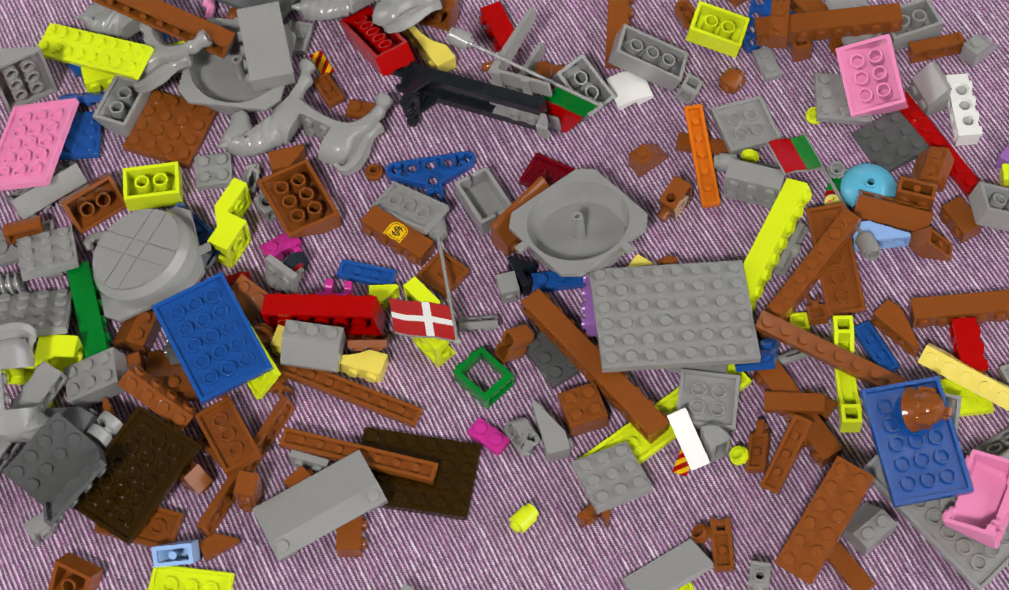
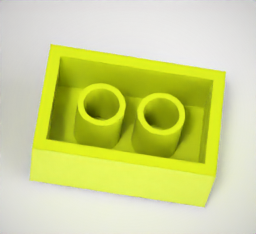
M699 0L685 40L736 58L750 18Z
M178 161L122 168L124 202L128 211L173 206L179 202L184 204L182 172Z

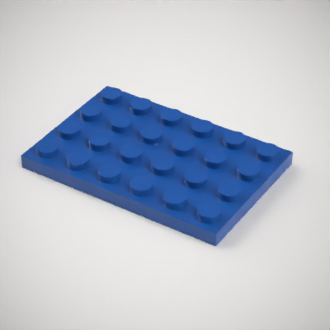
M222 272L151 306L201 405L273 370V366Z
M939 376L862 389L859 392L893 508L974 492L952 417H949V420L941 419L938 423L932 425V429H921L917 432L910 431L902 417L901 399L903 392L908 387L918 389V386L934 388L943 400L944 407H948Z

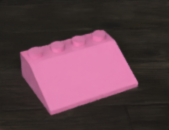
M890 34L835 48L851 117L891 113L908 108Z

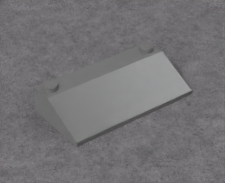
M357 450L252 508L276 558L279 562H283L299 553L298 550L366 512L377 510L386 505L388 501L360 450Z

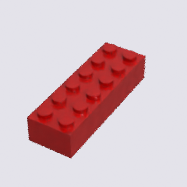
M371 6L339 21L346 39L382 76L390 75L395 70L406 67L415 60L408 42L398 32L389 34L384 31L382 26L373 23L374 8Z
M298 293L265 294L261 310V316L266 324L273 328L274 332L278 325L285 326L287 319L343 327L345 335L382 336L386 314L377 296L370 294L365 296H355L353 294L318 295L315 293L309 295H300Z

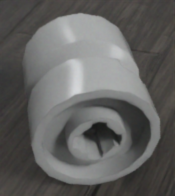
M103 411L97 418V424H92L86 431V435L105 449L113 439L112 436L118 433L123 424L111 413Z

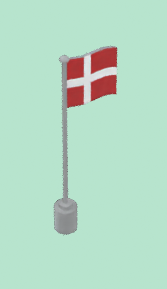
M443 216L428 235L432 241L438 242L449 306L431 302L403 301L390 297L389 303L395 334L407 337L435 338L451 341L455 345H459L461 340L458 338L441 243L447 237L445 217Z

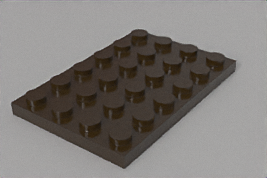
M138 405L104 450L107 462L106 471L101 477H96L92 481L93 485L86 493L82 492L78 496L79 500L73 509L130 546L203 447Z
M368 427L364 428L361 445L435 462L439 465L433 484L371 470L388 501L386 505L380 508L468 520L482 444Z

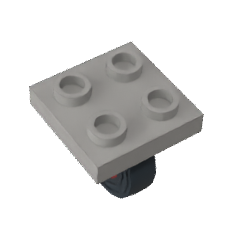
M294 252L289 257L279 261L269 254L265 258L266 283L271 288L274 287L281 294H299L298 282L305 275L304 272L308 266V258L300 252Z

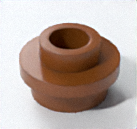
M378 164L368 165L364 171L365 177L372 182L380 180L383 175L382 167Z
M697 524L691 533L694 541L698 544L705 543L710 538L711 528L706 524Z

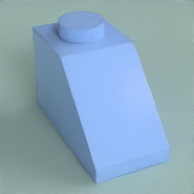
M198 539L177 541L151 547L154 568L194 564L201 559Z

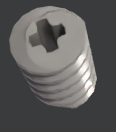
M14 272L13 278L10 277L9 273H6V279H3L0 274V295L5 293L15 295L18 292H24L22 277H19L17 272Z

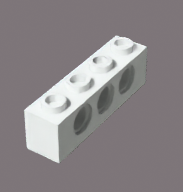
M968 73L946 75L945 78L952 88L947 108L955 146L978 144L983 130L982 126H979L978 123L979 112L975 110L976 98L971 92L973 88L972 81L969 80Z

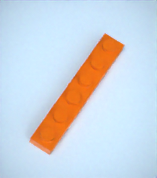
M702 104L684 106L702 209L718 207L721 205L703 106Z

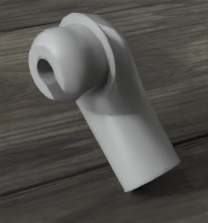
M106 230L91 233L85 238L82 243L84 250H93V243L98 242Z

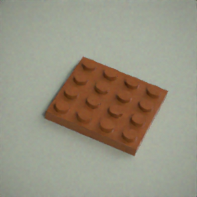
M152 90L148 102L122 146L123 150L166 163L178 161L180 167L190 169L194 162V156H197L219 112L204 105L188 104L184 98Z

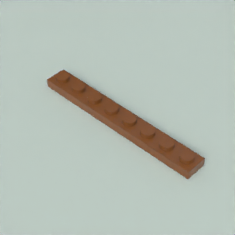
M764 310L761 311L754 328L757 331L873 387L901 383L906 380Z
M281 353L275 362L282 377L409 427L416 428L423 414V409L330 372L281 365Z
M282 396L275 404L274 409L253 438L263 457L296 409L289 398ZM263 457L239 471L253 473ZM239 471L227 478L203 516L200 517L196 526L204 536L209 537L215 532L236 500L234 488Z
M288 427L284 428L279 442L280 448L293 449L333 461H339L360 450L371 470L429 484L434 483L439 467L438 463Z

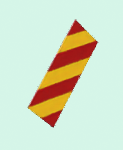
M321 50L309 55L321 75L326 72L328 74L335 72Z
M681 448L672 472L686 477L690 466Z

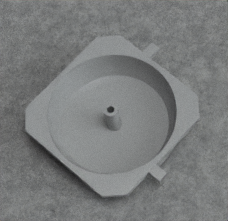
M208 18L207 21L236 33L233 46L225 59L201 49L197 54L190 55L192 60L190 67L176 72L182 73L178 91L187 103L204 105L217 112L231 116L239 110H245L249 115L258 111L266 112L281 103L286 85L254 92L252 86L247 85L245 74H249V72L244 69L243 60L246 57L241 54L240 46L243 45V42H239L237 31H240V27L236 28L235 20ZM284 24L290 58L292 60L297 38L289 27Z
M575 169L511 212L509 230L522 241L514 247L519 254L529 248L538 262L561 277H582L585 275L589 276V272L611 267L624 253L627 255L633 253L635 248L630 243L646 232L648 213L596 169Z
M177 206L167 211L158 209L138 210L116 221L102 235L95 248L92 264L94 281L100 290L104 316L106 318L121 323L152 309V305L201 281L206 273L202 255L212 249L209 242L199 246L194 219L190 210Z

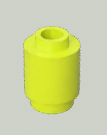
M529 503L522 505L509 518V526L516 533H524L537 520L539 512Z

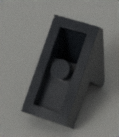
M513 256L507 257L508 268L510 271H515L523 296L531 294V286L533 284L529 276H531V273L537 272L536 264Z

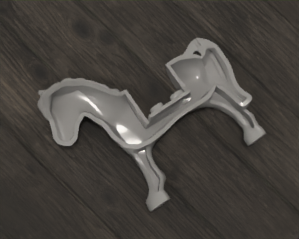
M98 3L91 4L85 9L83 14L75 16L76 19L83 22L88 32L123 40L139 31L145 35L143 38L144 45L151 46L154 51L139 80L134 81V90L140 93L156 89L180 69L190 67L192 65L190 55L197 54L201 49L212 45L211 38L204 29L198 31L195 38L186 43L173 46L166 45L162 31Z
M301 0L300 3L292 5L291 9L298 11L300 17L305 20L323 21L339 19L343 16L348 17L351 13L375 1L376 7L373 12V23L382 26L384 31L390 34L412 27L431 12L442 9V3L440 0Z
M301 58L297 67L300 77L289 96L273 109L271 115L254 127L251 124L250 115L245 110L234 112L228 128L220 138L221 144L218 146V148H224L233 155L254 157L271 151L275 147H281L282 143L287 145L303 123L304 131L309 137L313 138L316 136L322 141L318 159L333 165L344 176L351 175L362 168L370 155L375 138L383 133L384 128L379 121L385 117L387 110L393 104V100L384 93H378L375 98V106L364 117L353 122H340L331 119L304 101L306 91L314 83L312 74L316 70V66L310 60Z
M22 320L0 322V441L28 442L50 418L45 416L43 412H39L38 406L6 409V405H10L9 393L4 391V385H8L7 373H3V369L35 366L32 349L37 338V330L31 324ZM26 336L28 338V342L21 337Z

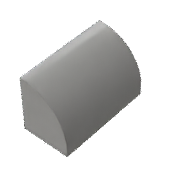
M714 425L701 427L700 440L710 463L728 456L731 441L728 433Z

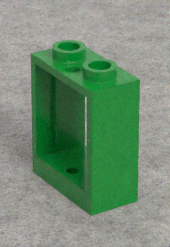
M482 346L477 351H472L468 359L463 363H459L453 371L454 380L486 409L490 408L515 385V376ZM482 359L502 376L485 393L465 376Z

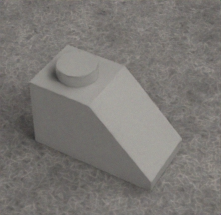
M975 34L963 44L960 57L970 66L974 67L994 52L998 45L986 35Z

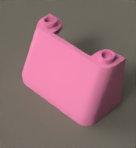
M972 449L970 456H966L965 462L974 492L958 496L955 506L945 509L942 520L945 526L988 547L998 549L1009 522V459Z

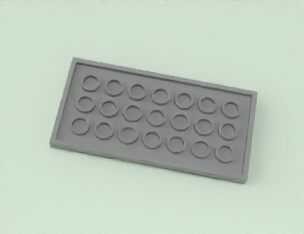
M877 454L862 470L875 477L874 487L892 504ZM958 496L896 507L907 521L974 590H983L1009 564V522L998 549L988 547L945 526L942 520L943 513L950 506H955Z

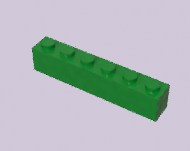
M89 261L79 263V268L67 270L85 359L109 349V342H111L110 333L105 330V326H108L106 317L102 315V300L98 298L100 290L94 281L93 267L91 268Z

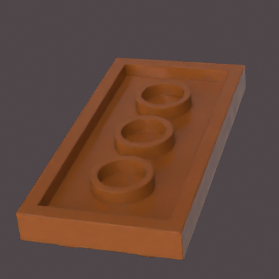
M230 396L194 415L227 477L263 457Z
M158 507L132 543L151 548L175 542L185 515ZM95 525V533L116 538L99 525Z

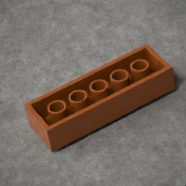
M837 456L774 563L813 586L875 482V477Z

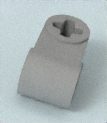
M523 417L506 422L504 426L505 434L511 440L517 452L525 457L531 456L534 452V446L538 445L540 437L534 431L528 419Z

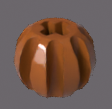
M256 323L252 328L265 349L268 350L275 332L266 323Z

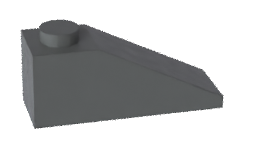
M82 407L46 408L44 411L50 417L56 411L60 412L85 434L92 424H97V418L100 414L92 408L86 410Z

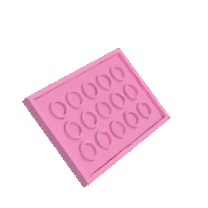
M77 98L13 107L0 140V191L47 186L50 184L79 105Z

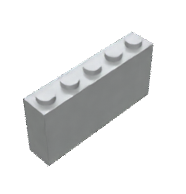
M279 1L237 9L238 17H234L236 28L240 27V31H237L239 42H243L240 50L242 56L246 57L243 60L244 69L249 72V74H245L247 85H251L254 92L296 83Z

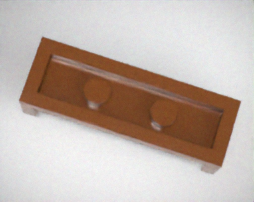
M961 31L915 42L910 41L908 42L909 49L906 50V54L910 64L961 53L965 41Z

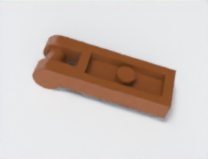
M709 517L712 562L714 564L713 573L734 572L730 517H724L723 519ZM717 527H724V530L717 531Z

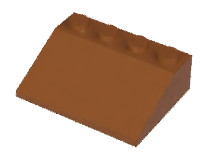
M307 159L257 180L259 188L289 239L323 234L341 226L338 210Z
M164 350L148 352L147 374L158 379L162 385L174 391L184 401H199L181 364L170 365L169 358L165 357ZM225 393V394H223V395H221V396H219V397H217V398H215V399L225 398V397H227V393Z

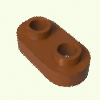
M679 0L675 4L674 13L682 26L689 30L695 9L689 1Z

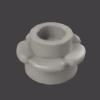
M834 161L827 167L828 174L833 179L842 178L846 171L843 163L839 161Z

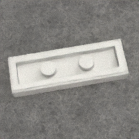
M686 407L668 414L669 422L691 470L693 471L709 464L710 460Z

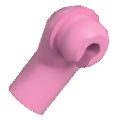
M204 0L203 6L207 8L204 19L207 20L210 17H214L216 4L215 0Z

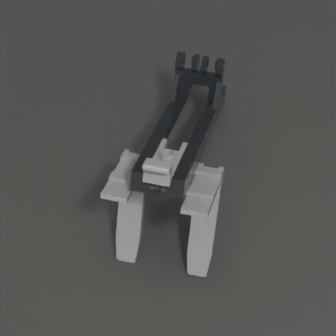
M530 7L498 55L510 61L513 60L536 19L534 7ZM540 42L523 67L534 72L536 63L541 61L545 54L544 43ZM495 58L488 70V74H491L493 77L491 84L412 62L391 74L402 77V82L396 84V89L398 92L404 93L400 99V104L403 107V113L410 127L418 125L421 113L436 103L537 130L538 136L545 139L550 138L548 128L557 131L562 129L559 117L546 113L548 110L546 109L545 99L533 95L534 92L551 97L550 82L532 78L533 75L523 70H520L518 74L506 71L510 64L498 58Z

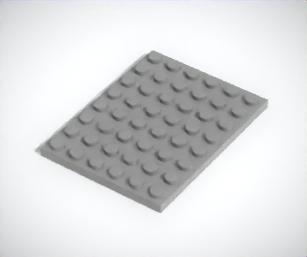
M742 260L602 268L601 270L588 273L602 373L760 363L761 355L756 329L754 328L755 324Z

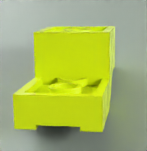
M233 178L214 206L217 227L207 240L216 250L221 252L215 261L232 269L252 241L247 221L242 219L252 204L247 183Z
M415 276L403 285L405 301L440 304V301ZM412 337L413 343L438 368L456 354L448 345L450 341Z
M74 335L39 336L34 354L35 366L3 369V373H7L8 384L23 385L25 371H30L34 374L36 367L43 361L64 373L63 368L85 359L83 345L79 337Z

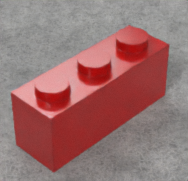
M500 1L481 7L480 16H478L481 26L486 28L487 38L492 40L493 50L498 52V54L514 31Z
M976 318L952 319L949 325V332L955 358L985 374L988 370V360L984 359L985 347L984 342L980 341L981 328L976 323Z

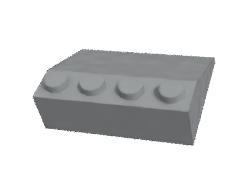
M40 46L0 48V98L8 113L12 112L14 106L31 104L58 92Z

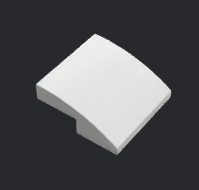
M628 71L618 73L606 79L609 88L616 96L614 100L619 110L634 103L640 105L654 98L648 81Z

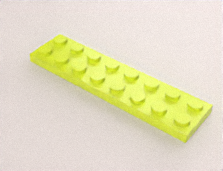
M50 23L38 44L44 58L137 81L154 51L149 45Z

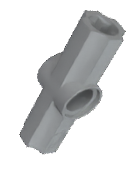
M796 223V229L790 235L786 249H783L778 265H775L773 269L774 274L785 276L793 260H796L802 247L801 244L809 230L804 223Z

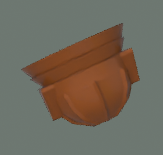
M918 386V389L908 387L903 392L901 399L902 417L907 428L912 432H917L921 429H932L933 424L938 423L941 419L949 420V417L952 416L953 408L944 407L943 400L934 388Z

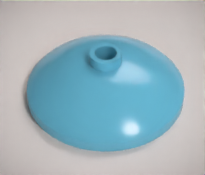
M863 163L853 166L844 174L840 184V194L846 205L852 210L858 189L895 198L897 185L891 173L885 168L876 164Z

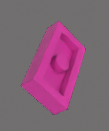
M480 417L467 431L468 436L498 457L511 443L507 436Z

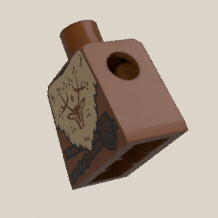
M675 175L659 199L660 211L656 217L660 221L665 222L669 216L673 219L678 218L693 200L691 184Z

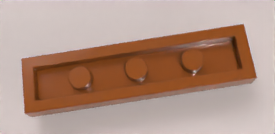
M794 414L759 485L761 488L778 496L780 495L814 425L813 421Z

